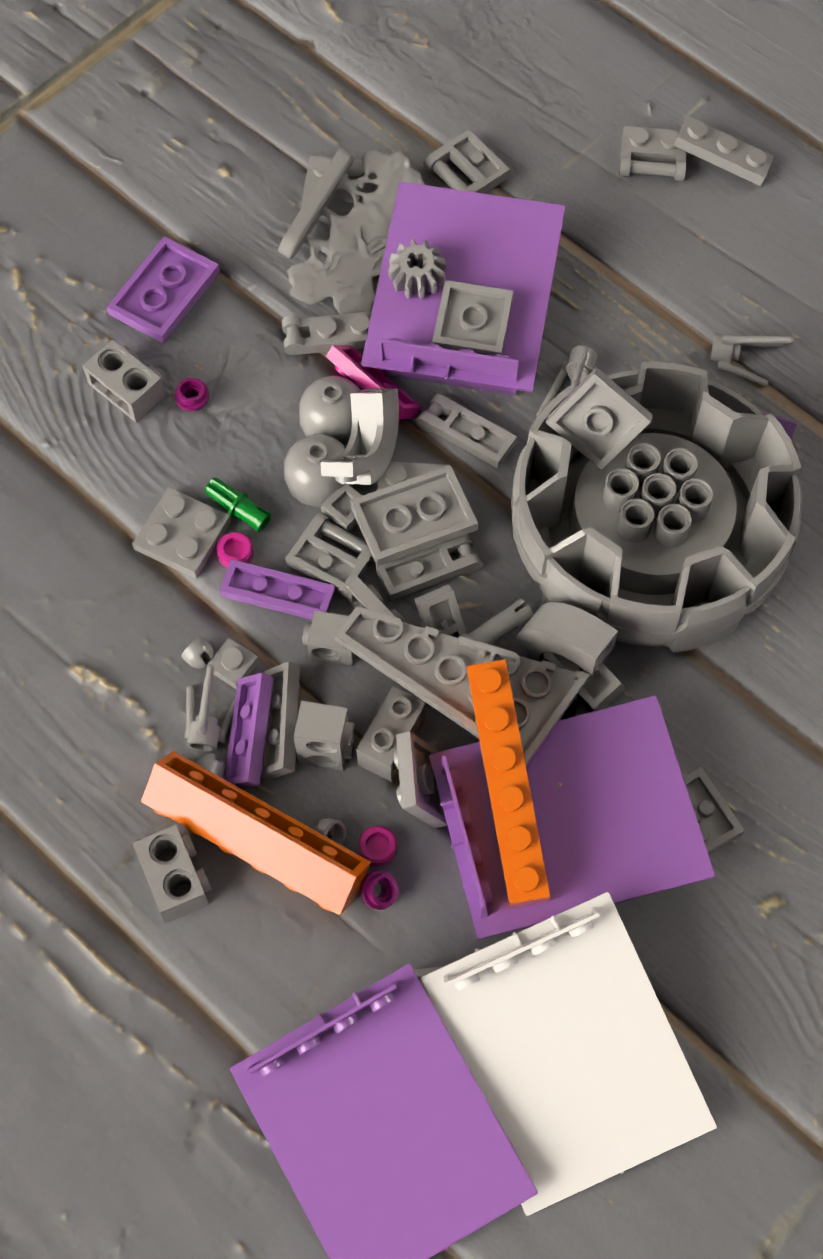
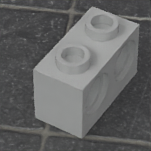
M113 339L83 365L88 384L136 423L166 397L162 384L164 380L160 372L151 365L145 366L139 361L138 356L128 346L123 348Z
M553 652L543 653L549 662L556 664V667L573 672L578 670L588 673L574 662ZM602 663L593 675L590 674L589 679L579 691V694L597 711L604 709L626 687Z
M392 686L356 749L358 766L391 782L398 771L394 762V750L397 749L396 734L411 731L416 736L418 735L426 720V702Z
M301 701L294 732L299 764L343 771L345 759H352L355 748V737L353 736L354 723L348 720L347 708Z
M175 824L132 843L165 923L209 905L205 892L212 889L203 868L196 871L190 858L196 856L197 853L189 834L181 836ZM169 848L177 850L176 856L172 860L167 862L158 860V856L163 850ZM180 883L191 885V889L186 895L181 897L172 895V890L176 885Z

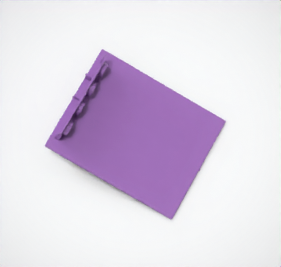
M400 181L361 365L381 369L387 376L478 389L480 392L484 390L516 395L517 390L533 392L565 205ZM413 238L417 245H422L428 240L430 249L439 246L441 257L446 260L445 280L514 291L502 354L489 356L477 354L470 349H459L456 351L443 349L439 345L432 344L444 283L443 285H437L435 295L425 291V296L422 300L419 298L418 293H413L407 299L404 290L396 292L393 287V281L388 276V269L390 266L389 258L391 254L397 253L399 243L410 247V242Z
M657 696L559 720L526 766L550 892L549 902L515 908L509 907L480 742L429 755L441 799L440 806L443 807L452 841L451 847L455 852L463 883L462 889L465 890L478 940L536 925L551 918V916L560 914L606 892L610 894L613 903L617 904L715 877L686 788L687 783L684 781ZM558 783L562 784L560 788L557 787Z
M407 964L361 992H353V996L323 1014L319 1013L313 1020L291 1033L285 1034L284 1037L230 1068L239 1089L329 1259H429L444 1249L448 1250V1247L538 1194L536 1187L411 964Z

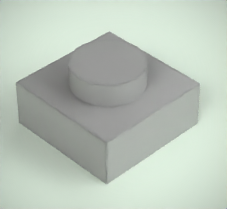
M343 484L340 489L336 490L321 504V512L340 528L349 532L357 524L350 506V500L362 495L350 485Z
M228 637L206 666L213 665V675L237 689L238 679L247 677L259 664V657Z

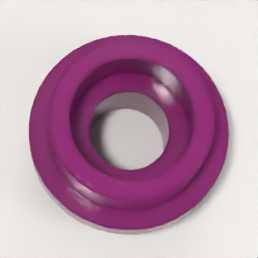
M197 378L182 380L175 390L176 403L185 411H198L207 405L210 398L208 387ZM190 395H197L194 398H188Z
M371 871L362 880L360 887L361 898L372 909H386L398 897V883L394 876L387 871ZM376 883H379L381 885V893L376 897L374 888Z

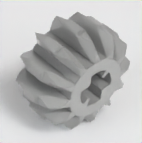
M412 238L410 247L399 243L397 253L391 254L389 258L388 276L393 281V287L396 292L404 290L407 299L413 293H418L419 298L422 300L425 296V291L435 295L437 285H443L445 281L446 260L441 257L439 246L430 249L428 240L422 245H417L416 241Z

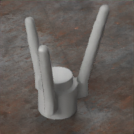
M715 333L710 360L719 361L717 369L730 371L750 381L767 386L768 380L731 364V360L738 361L741 346L782 347L783 343H793L794 338L792 336H733Z
M576 346L571 349L569 360L563 361L561 370L541 404L536 418L554 399L566 375L572 380L571 386L576 388L579 382H582L596 368L597 353L593 349L586 346Z
M208 665L206 669L200 714L196 716V719L194 687H187V727L184 739L187 740L186 745L189 748L202 752H214L217 750L218 744L225 745L234 711L235 699L221 727L218 726V719L208 716L213 684V665Z

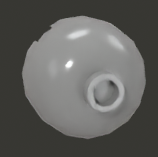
M326 376L314 381L303 392L299 403L300 426L305 435L324 434L334 437L342 444L347 445L352 429L350 393L360 391V388L350 380L339 376Z
M313 434L299 439L288 450L284 461V478L290 494L303 504L314 507L321 506L343 484L336 482L335 477L321 476L320 462L340 455L345 450V445L334 437L324 434Z

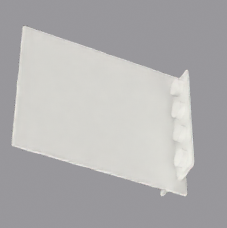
M608 892L560 914L551 916V918L523 931L513 932L512 936L481 950L475 949L474 953L421 977L432 1004L538 1191V1194L521 1203L526 1216L619 1173L623 1174L625 1170L717 1128Z

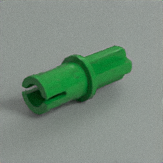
M216 477L212 478L205 488L207 496L229 510L228 514L231 517H238L260 533L269 524L272 514L250 500L247 493L237 492Z

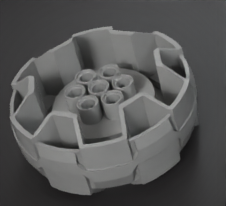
M641 362L640 370L624 371L607 376L653 415L652 421L601 470L577 450L572 443L546 424L548 416L575 388L569 386L559 393L543 409L529 430L527 445L523 448L517 462L511 500L513 540H515L521 560L528 573L542 591V603H565L596 616L618 630L616 641L642 646H666L673 653L706 646L736 631L741 619L755 611L769 597L779 583L792 557L800 533L802 496L798 476L802 467L793 443L781 423L772 413L763 415L762 412L741 395L719 383L708 380V371L677 363ZM641 464L647 466L648 468L643 469L637 467L636 465ZM673 470H681L684 472V474H678ZM621 489L624 490L626 494L616 493L614 490ZM657 494L664 499H655L651 495ZM693 499L701 504H692L688 500ZM628 520H638L642 524L634 525ZM665 525H675L680 530H670Z

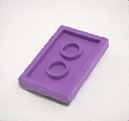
M164 236L107 305L108 315L164 344L219 275V264Z

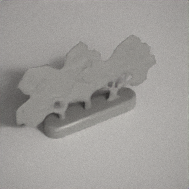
M344 146L338 149L287 230L278 248V253L292 259L297 255L304 243L310 247L311 257L306 262L292 265L287 270L288 281L292 285L290 290L291 296L308 305L318 303L327 297H332L333 305L340 314L371 311L376 295L372 278L380 276L399 182L424 185L421 173L410 168V159L401 150L390 155L382 153L377 149L367 151L362 157V167L365 175L355 180H348L346 175L353 164L355 154ZM370 173H375L377 178L370 179L367 176ZM364 183H373L378 186L377 190L371 193L359 191L357 187L359 186L363 189ZM337 189H344L350 192L353 197V208L345 216H339L327 208ZM356 195L363 196V203H359ZM321 215L331 220L332 225L328 240L313 239L309 236ZM319 250L327 255L326 260L319 258Z

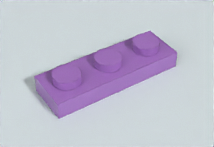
M233 559L230 560L220 588L221 597L310 620L313 619L314 610L329 613L336 593L335 585Z
M263 672L239 678L237 682L224 780L240 789L259 786L263 771L262 762L273 676Z

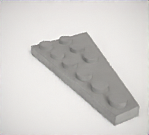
M356 606L334 635L336 642L477 738L479 737L466 666L506 659L526 766L590 676L589 673L578 670L576 672L556 667L555 663L544 660L539 662L518 656L517 652L462 636L456 638L439 633L438 629L427 626L422 628L402 622L400 618Z

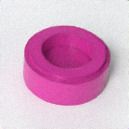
M228 533L217 544L219 561L226 568H228L231 559L249 564L253 559L252 542L243 533Z
M372 826L366 829L359 838V854L371 862L370 866L382 867L388 865L397 854V839L390 829L383 826Z

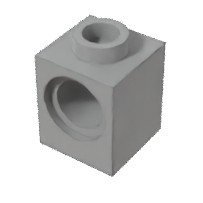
M314 610L312 623H305L302 636V644L307 645L309 659L353 665L355 654L334 639L335 633L349 616Z

